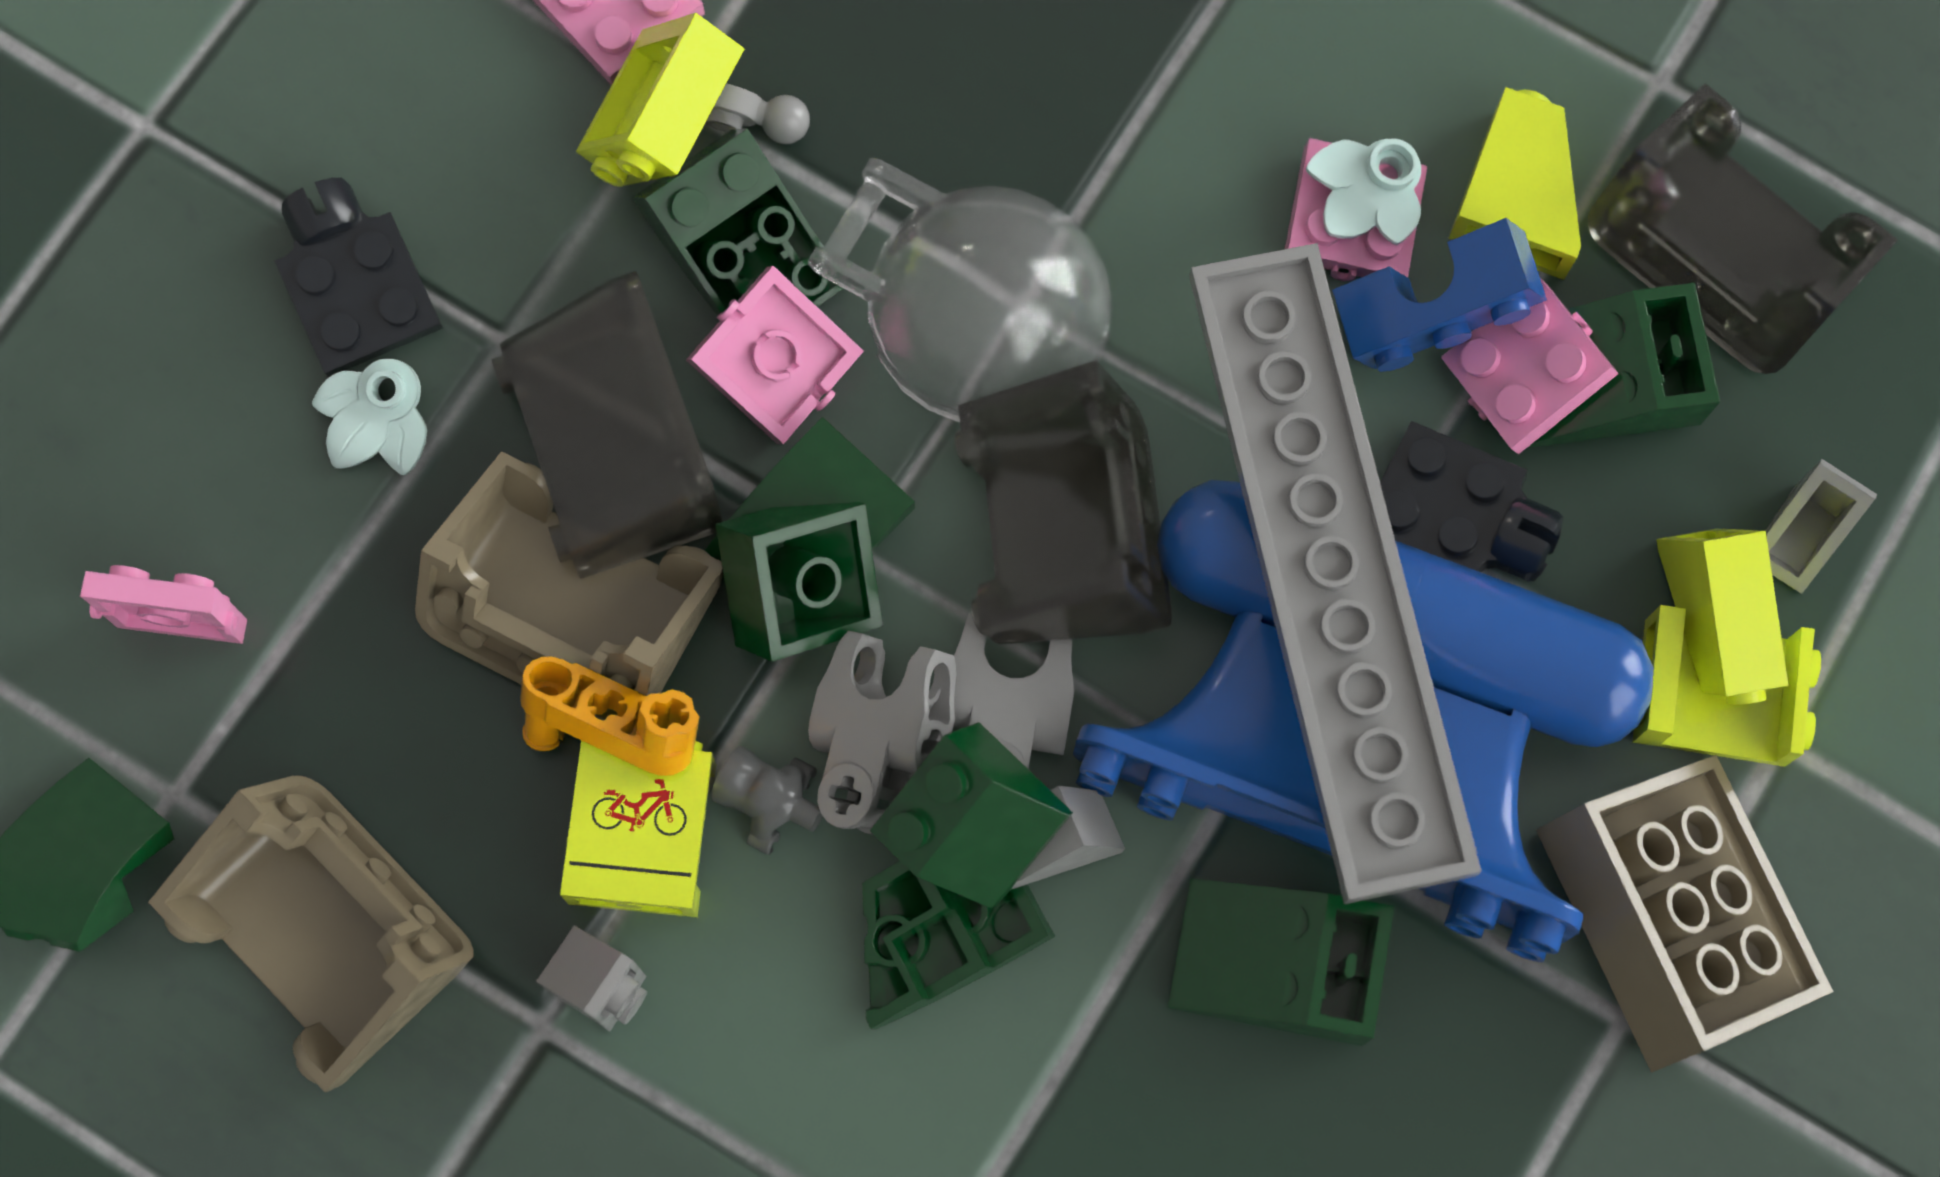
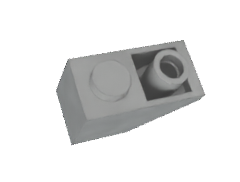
M573 926L536 981L545 990L609 1032L617 1021L626 1025L636 1014L647 995V991L640 987L647 976L632 959L576 926Z

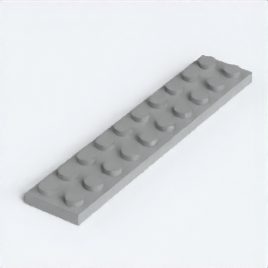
M1315 243L1191 267L1189 279L1344 904L1475 877L1481 873V868L1318 244Z

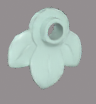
M1381 139L1368 147L1355 141L1341 140L1321 149L1308 163L1306 172L1316 181L1332 190L1326 199L1323 212V223L1328 235L1341 239H1350L1364 235L1376 226L1388 241L1398 245L1417 227L1421 215V207L1414 188L1421 177V163L1416 151L1407 142L1400 139ZM1388 164L1393 166L1397 171L1398 178L1390 179L1384 176L1379 171V165Z
M391 358L380 359L368 365L363 372L340 371L326 379L319 387L312 405L319 412L333 418L328 428L326 446L331 464L335 468L344 469L359 465L374 457L378 452L401 475L409 474L416 466L426 444L427 427L416 409L421 395L420 381L416 372L408 364ZM391 378L396 386L395 394L390 400L383 401L379 396V385L383 380Z

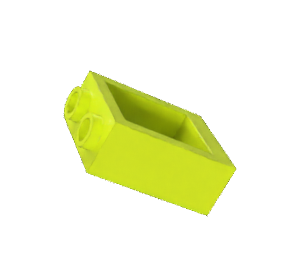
M697 13L642 29L579 144L576 153L592 163L590 169L597 177L618 187L678 175L745 48Z

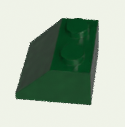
M849 502L774 507L715 524L736 647L774 662L839 641L847 631L864 633L883 627L867 511L864 503Z
M978 722L945 734L873 825L870 832L916 877L992 909L1001 902L1073 812Z

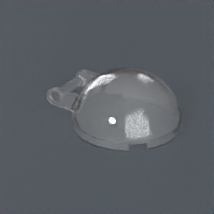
M871 158L861 173L865 181L826 245L824 247H815L807 263L820 276L868 301V320L878 350L877 358L900 389L929 411L957 422L985 426H1004L1005 419L1021 417L1037 411L1042 416L1054 410L1077 393L1097 368L1109 337L1112 310L1111 290L1106 269L1093 241L1078 223L1048 200L1019 189L981 186L957 189L944 194L882 160ZM885 195H888L914 209V211L904 218L884 243L871 273L846 258Z

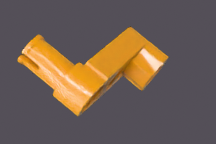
M552 656L532 660L525 667L521 687V706L526 712L522 735L525 743L532 749L550 751L560 745L559 739L563 741L565 732L656 775H674L682 772L690 764L694 751L699 715L693 707L692 698L685 693L671 689L664 693L645 696L577 663L571 664ZM607 709L617 712V715L610 714L605 721L595 717V714L602 715Z

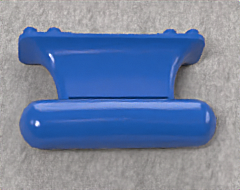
M1210 480L1192 487L1174 501L1161 523L1157 547L1161 569L1176 590L1195 603L1235 617L1228 636L1213 663L1197 685L1177 705L1161 717L1145 725L1127 729L1111 728L1096 724L1082 726L1073 751L1074 757L1082 762L1076 784L1083 789L1096 790L1101 796L1112 797L1118 780L1122 779L1143 787L1137 808L1154 817L1173 820L1182 802L1200 810L1205 808L1214 810L1332 856L1240 482ZM1395 541L1481 868V873L1475 877L1418 889L1423 891L1424 896L1450 905L1444 922V926L1468 937L1480 939L1484 929L1493 930L1496 923L1512 929L1506 946L1509 952L1527 960L1544 962L1547 953L1558 954L1561 943L1579 934L1583 922V913L1546 889L1532 871L1524 853L1519 832L1517 805L1521 764L1530 729L1573 745L1600 747L1622 740L1639 725L1650 705L1653 689V665L1642 640L1618 623Z

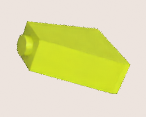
M1505 87L1493 114L1448 239H1456L1507 218L1525 231L1537 270L1564 280L1581 249L1565 109L1562 106L1550 103L1546 96L1536 91H1516Z
M1711 529L1656 539L1658 552L1675 607L1686 609L1684 636L1702 692L1726 696L1728 705H1742L1766 700V689L1788 686L1766 531Z

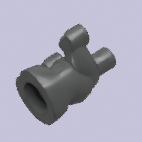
M738 746L725 760L713 785L711 797L714 803L723 807L735 808L752 818L751 832L747 839V844L767 855L773 852V848H771L773 843L778 842L780 839V832L776 829L789 820L814 832L823 818L819 806L802 796L803 790H807L810 786L808 783L810 778L816 776L817 768L796 757L790 764L778 769L760 760L752 751L744 746Z

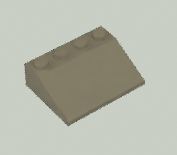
M1717 755L1584 803L1536 829L1571 905L1583 913L1581 926L1651 1073L1708 1050L1834 992Z

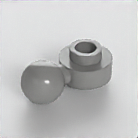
M726 84L705 123L712 128L724 132H729L732 129H742V126H754L757 124L763 127L766 135L773 141L781 144H791L797 142L806 134L810 124V115L806 105L794 96L779 95L767 102L751 91Z

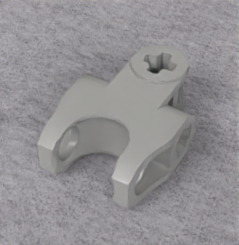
M969 613L960 642L954 653L957 678L954 698L955 722L952 732L980 722L1027 768H1029L1032 750L1064 755L1075 691L1071 662L1073 631L1054 628L1044 664L1034 674L1027 677L1009 678L995 671L989 665L985 656L987 616Z
M847 631L838 643L829 667L817 687L809 720L808 733L813 748L829 754L823 779L818 788L817 802L820 813L828 823L842 829L857 828L864 833L872 834L870 829L885 811L884 809L876 808L879 799L888 800L891 804L942 737L953 730L957 678L954 655L920 646L908 662L901 685L892 695L886 697L882 686V674L885 663L883 641L862 633ZM860 652L859 665L854 675V662ZM934 670V681L929 691L930 678ZM837 788L848 790L847 800L835 797Z

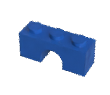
M1504 218L1448 241L1454 263L1453 279L1448 289L1440 297L1430 302L1418 303L1410 279L1390 266L1333 289L1332 291L1353 359L1373 369H1378L1380 372L1392 371L1413 362L1414 353L1434 345L1437 349L1454 347L1468 341L1472 337L1471 331L1492 322L1497 326L1508 325L1531 314L1530 307L1547 301L1525 231L1509 219Z

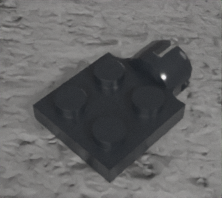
M329 178L314 182L327 210L322 214H317L311 199H308L303 187L289 195L282 202V215L293 237L294 248L288 255L275 260L319 362L328 378L340 371L350 369L443 329L391 212L378 217H368L365 215L351 185L343 178Z
M1411 421L1380 482L1395 541L1481 573L1485 569L1498 568L1525 581H1535L1548 565L1545 563L1547 555L1554 553L1561 535L1563 516L1557 510L1528 499L1521 489L1527 478V469Z

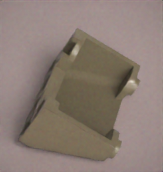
M501 451L421 550L415 604L416 619L421 628L440 644L521 685L525 667L532 660L552 656L571 664L577 663L645 696L661 693L722 583L724 575L722 562L711 557L700 548L675 546L667 551L658 565L552 512L554 494L546 474L537 466L524 463ZM607 709L604 714H595V717L605 721L610 714L617 715V712Z
M290 776L238 790L148 902L164 919L168 931L179 940L187 943H211L222 939L302 1024L305 1029L293 1041L292 1050L296 1058V1065L305 1078L318 1084L325 1093L343 1085L460 973L472 959L474 952L472 944L464 932L347 809L322 785L304 776Z

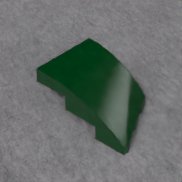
M822 417L774 466L729 520L774 507L861 502L866 505L873 551L915 509V501ZM716 535L705 549V552L721 561L718 537Z
M87 758L39 797L0 837V928L3 929L8 937L27 941L42 939L49 942L51 946L81 952L134 912L122 878L175 839L169 822L93 760Z
M901 861L896 862L863 882V915L868 923V933L864 939V963L869 966L870 1008L866 1009V1021L870 1029H878L992 973L1054 938L1055 935L1028 884L1011 889L1001 902L991 909L916 877Z

